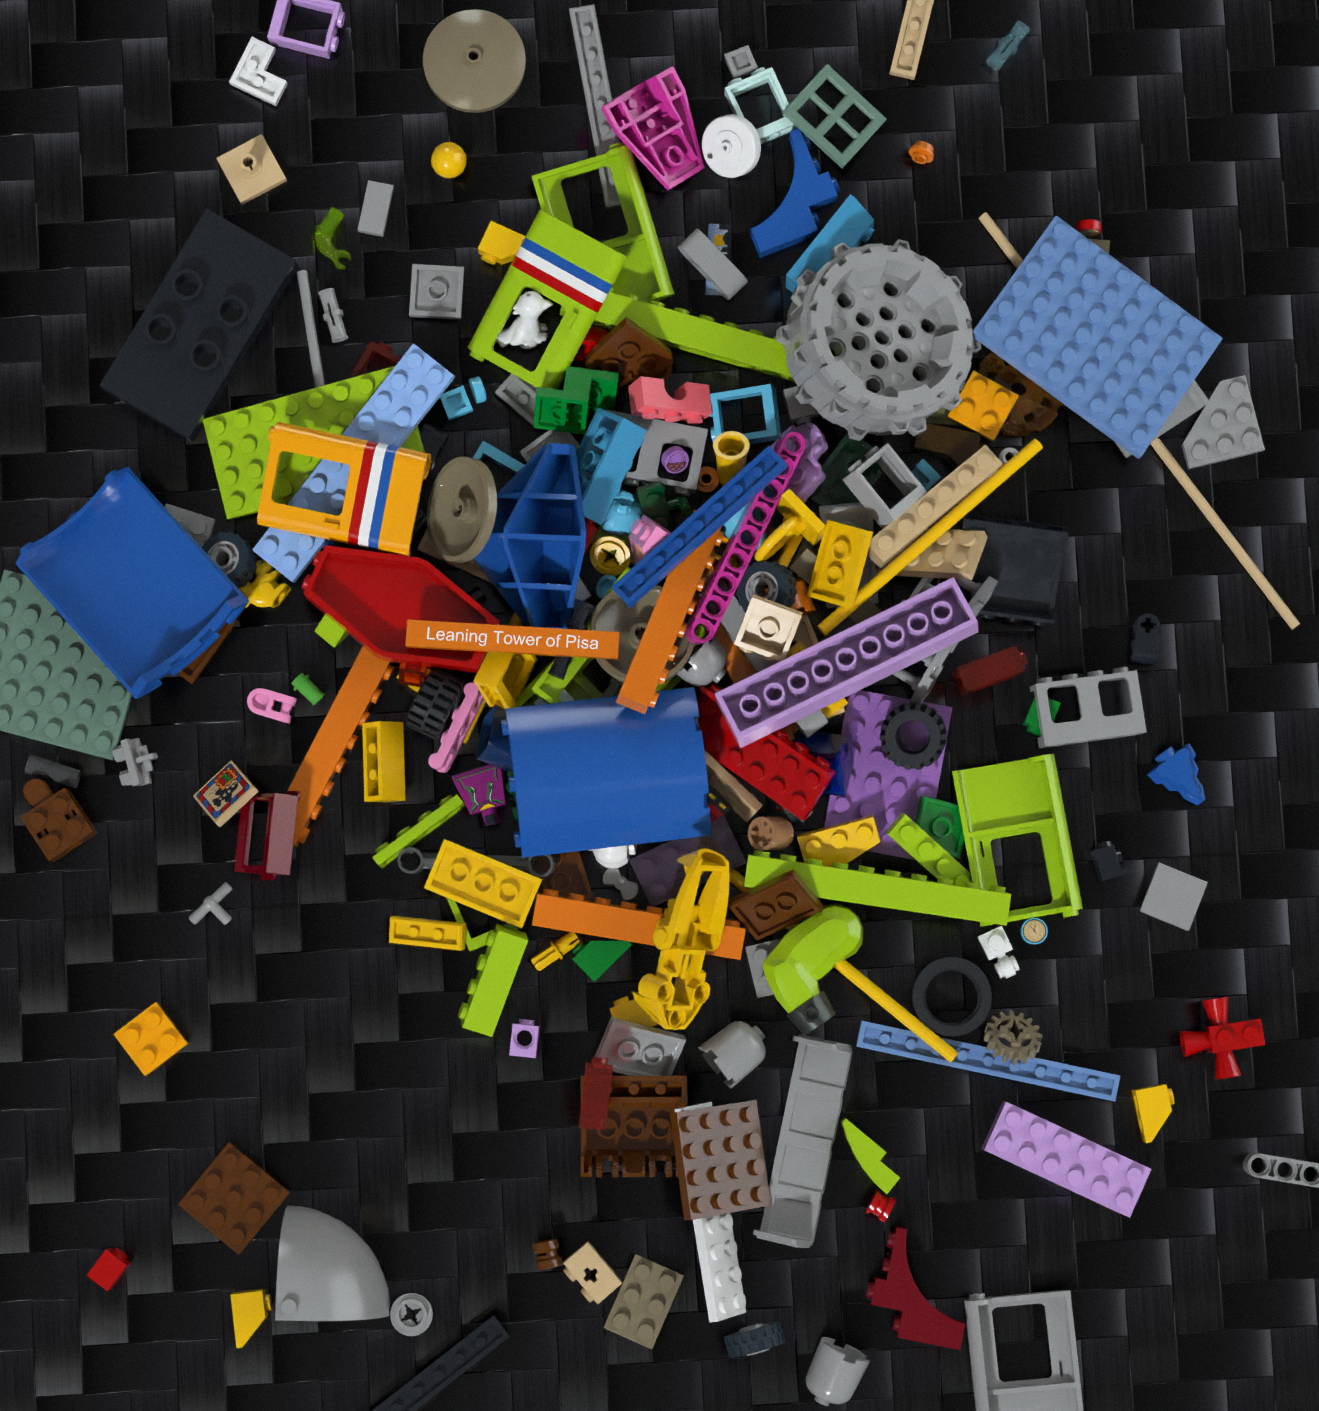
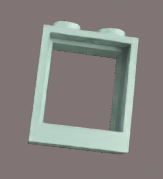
M772 67L769 69L759 68L753 71L750 77L743 80L736 78L727 84L724 95L733 114L744 117L735 99L736 96L765 83L769 84L781 112L789 105ZM783 116L784 118L758 128L756 131L759 135L760 143L764 144L795 130L797 127L786 116Z

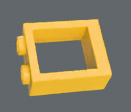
M487 652L475 676L474 683L489 707H494L495 704L504 709L515 707L537 662V658L535 655Z

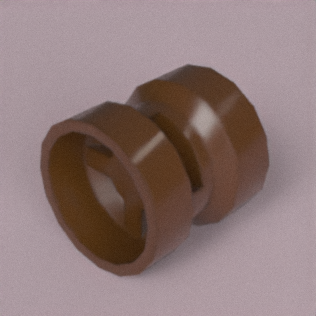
M558 1238L532 1244L533 1252L537 1254V1270H545L563 1265L562 1257L558 1255L557 1250L559 1248Z

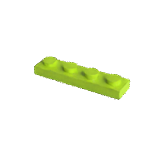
M452 795L447 796L439 803L440 807L434 812L427 811L418 818L419 823L414 827L410 828L408 826L402 829L396 835L398 838L391 844L386 842L375 850L377 854L373 856L378 866L383 868L398 857L403 849L412 847L466 807L458 795L454 797Z
M901 813L886 830L885 833L936 879L938 877L953 879V884L963 886L964 881L972 882L971 873L906 814Z

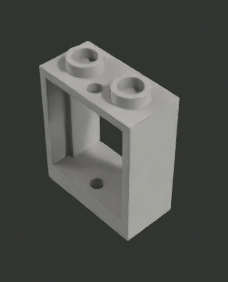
M888 443L880 449L877 446L873 447L864 455L867 460L863 463L860 459L848 468L850 474L843 479L882 529L897 519L927 493ZM875 461L904 495L890 509L861 474Z

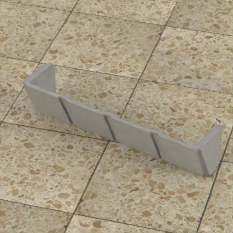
M798 1034V1036L793 1037V1041L799 1043L769 1184L771 1205L765 1206L760 1230L754 1229L753 1235H756L759 1239L792 1247L810 1248L815 1239L822 1195L825 1190L832 1146L835 1141L843 1102V1092L846 1087L852 1057V1048L848 1044Z

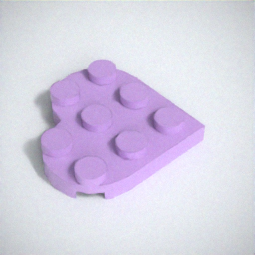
M806 422V425L798 427L792 425L782 433L783 437L790 432H797L805 439L806 446L784 490L785 493L790 489L803 503L824 482L826 477L822 471V466L817 460L828 449V443L825 441L822 431L811 422ZM787 439L786 447L794 452L796 449L794 441ZM776 440V441L770 446L773 450H774V448H775V446H776L778 440Z

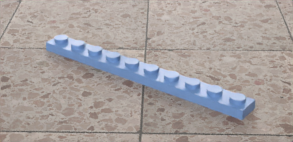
M861 1021L856 1047L1116 1101L1120 1075L1040 1058H1034L1033 1060L1028 1058L1025 1064L1020 1059L1017 1060L1016 1065L1012 1064L1011 1059H1007L1003 1063L1002 1056L993 1057L994 1049L987 1050L983 1046L941 1038L958 1052V1055L950 1063L912 1031Z

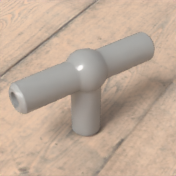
M224 882L211 896H207L204 899L203 903L189 916V920L193 924H197L211 911L226 925L232 917L218 903L232 890V887L227 882Z

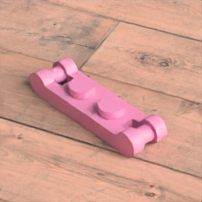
M473 682L465 685V698L461 706H457L452 715L453 722L450 728L444 731L438 752L429 757L428 763L430 767L440 773H446L450 769L484 701V697Z

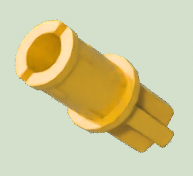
M569 932L554 943L552 941L549 942L550 946L533 956L531 962L538 971H541L558 958L562 960V956L577 945H580L581 941L575 932Z

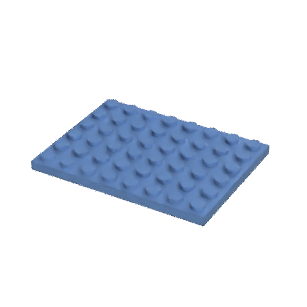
M1058 216L1053 218L972 331L973 338L1138 459L1144 454L1223 339Z

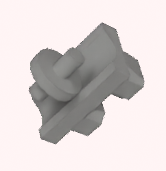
M139 738L121 740V745L112 749L116 762L126 761L128 770L120 772L121 785L142 786L151 784L149 774L150 771H153L151 761L158 759L157 753L149 754L147 745L141 746Z

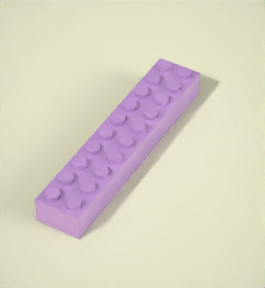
M953 577L715 693L717 704L739 747L742 748L978 633V621Z

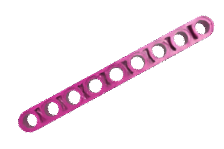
M790 432L778 440L774 451L783 459L788 467L783 475L779 474L767 485L773 490L772 498L766 497L762 490L747 503L687 625L685 633L688 641L696 645L708 642L714 636L804 452L806 443L800 433ZM787 439L794 441L796 445L794 452L786 447ZM754 508L762 513L760 522L756 521L752 516ZM743 531L750 535L751 541L749 545L744 544L741 540V533ZM731 555L738 557V568L730 565L729 558ZM720 578L725 579L728 583L726 592L721 591L718 587V580ZM709 601L716 605L717 611L715 615L709 614L706 610V605ZM697 625H701L705 629L703 639L698 638L695 634V627Z

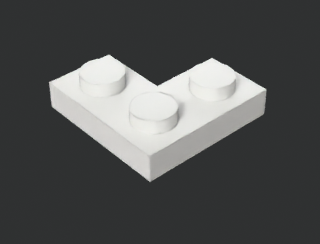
M251 37L229 83L238 89L277 106L288 83L286 80L266 71L276 51L275 47Z

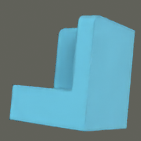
M924 459L911 471L927 492L941 479V476Z

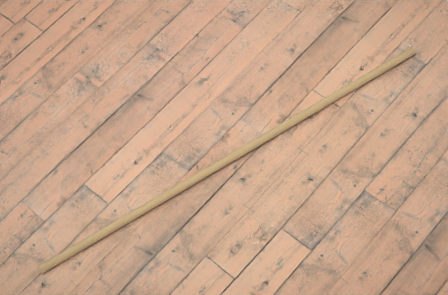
M985 212L978 219L1017 269L1023 262V259L988 213ZM1159 438L1153 440L1151 446L1291 629L1300 624L1161 440Z

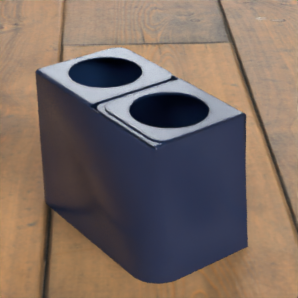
M495 704L482 722L476 759L510 773L512 771L508 735L503 736L501 720L506 719V713L504 708Z

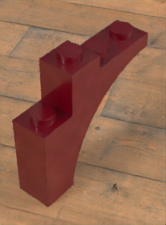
M895 1226L894 1232L889 1231L886 1247L891 1248L889 1258L884 1257L881 1273L885 1274V1278L874 1276V1281L868 1282L866 1297L870 1298L871 1305L900 1310L899 1315L895 1314L892 1330L896 1331L897 1338L960 1350L965 1323L942 1313L932 1306L921 1294L912 1278L907 1262V1229Z

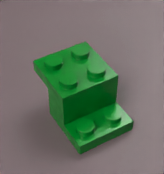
M567 366L563 390L537 387L533 428L585 435L588 411H597L598 408L615 411L619 373Z

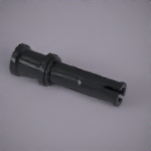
M575 599L574 610L570 619L566 620L565 627L567 629L588 630V621L592 612H595L597 607ZM555 656L548 674L564 680L573 657Z

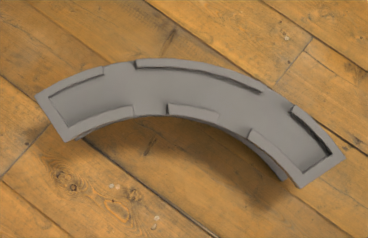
M990 576L983 584L980 582L977 584L972 580L955 579L958 585L971 592L973 598L968 605L976 617L990 599L998 581ZM923 577L909 599L934 587L930 584L934 578ZM959 642L922 659L925 662L924 665L928 667L923 677H916L905 669L893 674L912 686L911 689L915 692L910 700L911 702L921 704L944 668L942 664L948 654L953 653Z

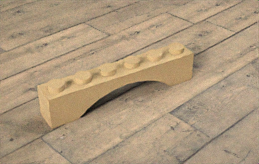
M984 445L897 519L871 539L867 555L880 570L883 569L941 516L966 498L1003 465L1001 461Z

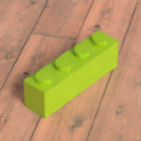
M497 923L494 931L490 930L485 941V945L488 946L485 955L481 954L476 965V969L479 970L476 979H471L467 989V993L470 994L467 1003H462L458 1013V1018H461L462 1028L490 1037L493 1036L528 943V937L525 932Z

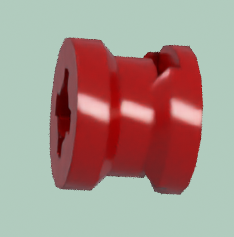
M877 1189L865 1213H872L878 1216L879 1220L884 1223L896 1199L893 1197L887 1198L880 1194V1190Z

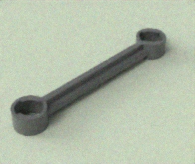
M408 847L399 853L398 866L405 873L417 874L423 869H432L438 854L423 853L420 849ZM416 852L420 856L421 862L419 867L412 871L406 869L403 861H406L409 854ZM551 854L545 855L550 861V868L547 872L542 873V875L533 870L532 864H535L536 860L543 857V855L524 858L522 856L484 855L520 871L530 872L532 875L540 878L550 876L556 867L555 859Z

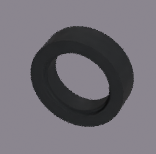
M958 957L940 958L927 964L917 974L911 989V1004L918 1020L934 1033L943 1036H961L975 1030L987 1017L992 1002L991 987L983 971L974 963ZM948 970L958 971L966 975L974 984L977 994L976 1005L972 1013L964 1020L956 1023H946L933 1016L927 1007L925 998L929 982L937 974Z

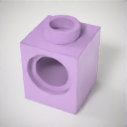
M519 1019L518 1024H512L510 1056L537 1057L540 1026H534L535 1020ZM523 1030L529 1031L532 1035V1042L527 1046L521 1045L517 1040L519 1032Z

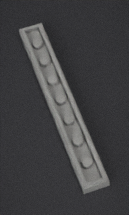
M592 4L570 8L569 13L596 156L608 152L610 150L609 146L619 143L620 140L613 132L601 109L604 104L612 100L595 6ZM608 167L600 168L599 175L606 209L621 207L611 170Z

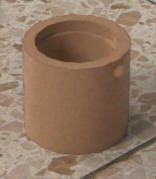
M782 816L757 817L748 828L750 844L759 851L784 850L790 846L794 836L791 822Z

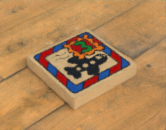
M229 761L193 797L210 818L221 827L258 793V790L236 764Z

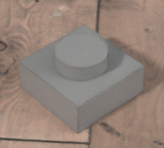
M748 45L724 54L733 80L747 76L758 69Z

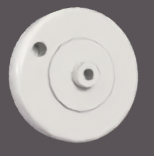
M728 114L718 117L708 124L702 137V152L708 166L715 173L726 178H736L749 173L756 166L761 153V143L752 123L742 116Z

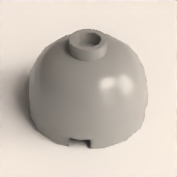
M712 637L711 640L705 642L701 647L697 646L686 665L677 675L689 684L698 687L706 686L712 681L717 684L726 673L723 669L727 661L724 647L718 640Z

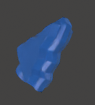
M1189 743L1177 751L1171 746L1155 758L1158 765L1147 775L1156 785L1163 784L1169 791H1178L1185 800L1195 805H1199L1205 800L1203 785L1197 778L1199 768L1194 761L1196 754Z

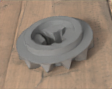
M415 1293L401 1295L395 1300L390 1311L392 1325L399 1333L406 1336H416L423 1333L430 1326L433 1316L430 1302L422 1295ZM405 1304L412 1310L421 1308L416 1315L418 1324L415 1321L413 1322L411 1318L401 1320L407 1314Z

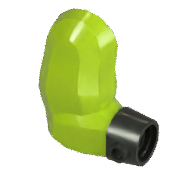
M838 903L823 905L821 912L806 918L791 928L764 959L762 964L766 980L776 999L789 1013L787 1017L804 1036L836 1014L824 990L820 991L818 981L828 974L836 964L856 954L863 942V926L859 917L850 908Z

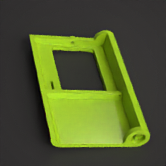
M624 142L609 146L610 150L605 154L532 176L541 210L574 228L561 182L576 175L608 167L611 170L628 227L626 235L601 242L627 256L611 288L615 290V294L622 296L625 293L633 294L640 297L639 301L649 303L650 300H664L674 295L632 151L625 146Z

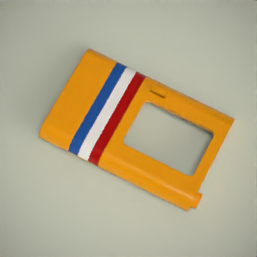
M277 422L275 426H271L268 435V441L271 444L258 509V525L398 555H411L410 546L422 483L428 476L431 464L430 453ZM283 451L345 463L350 467L343 509L340 515L276 503L273 500L280 455Z

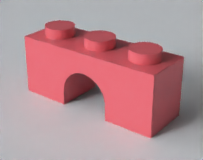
M641 376L628 386L632 416H641L645 420L658 418L665 419L666 422L683 421L689 425H698L712 414L710 390L707 384L686 382L674 391V399L667 394L664 387V379Z

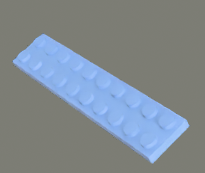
M413 343L342 435L401 447L455 376ZM323 459L288 505L340 515L343 509L350 467L345 463ZM270 527L252 550L291 582L295 583L328 540Z

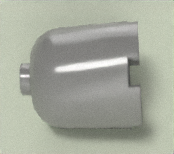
M742 1021L732 1022L699 1046V1049L704 1051L702 1056L716 1074L722 1072L727 1078L724 1083L729 1088L734 1087L764 1060L766 1055V1048L762 1042L765 1036L756 1025L751 1027Z
M829 1337L821 1338L806 1375V1385L809 1391L815 1395L814 1400L825 1406H829L830 1403L843 1404L849 1401L870 1362L866 1360L867 1356L848 1344L844 1348L834 1345L835 1339Z

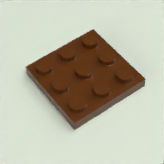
M229 1142L178 1205L240 1255L291 1192Z

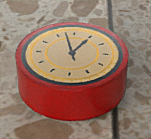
M1094 219L1080 220L1076 223V230L1085 237L1098 236L1102 233V223Z

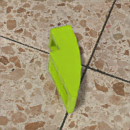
M844 1117L841 1120V1124L852 1153L870 1179L883 1192L888 1194L900 1177L880 1161L887 1152Z

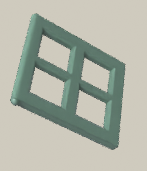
M826 64L782 111L783 116H786L841 168L849 162L887 120L835 72L829 64ZM826 79L845 95L834 109L815 93ZM809 98L828 115L816 129L797 112ZM853 103L871 119V122L860 134L841 117ZM835 123L854 139L842 153L824 137L825 133Z

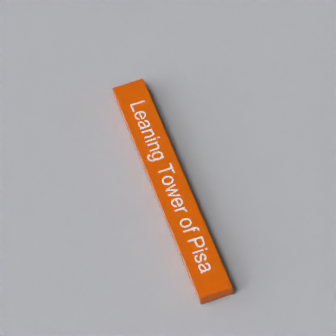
M407 620L405 646L410 648L618 660L620 632Z

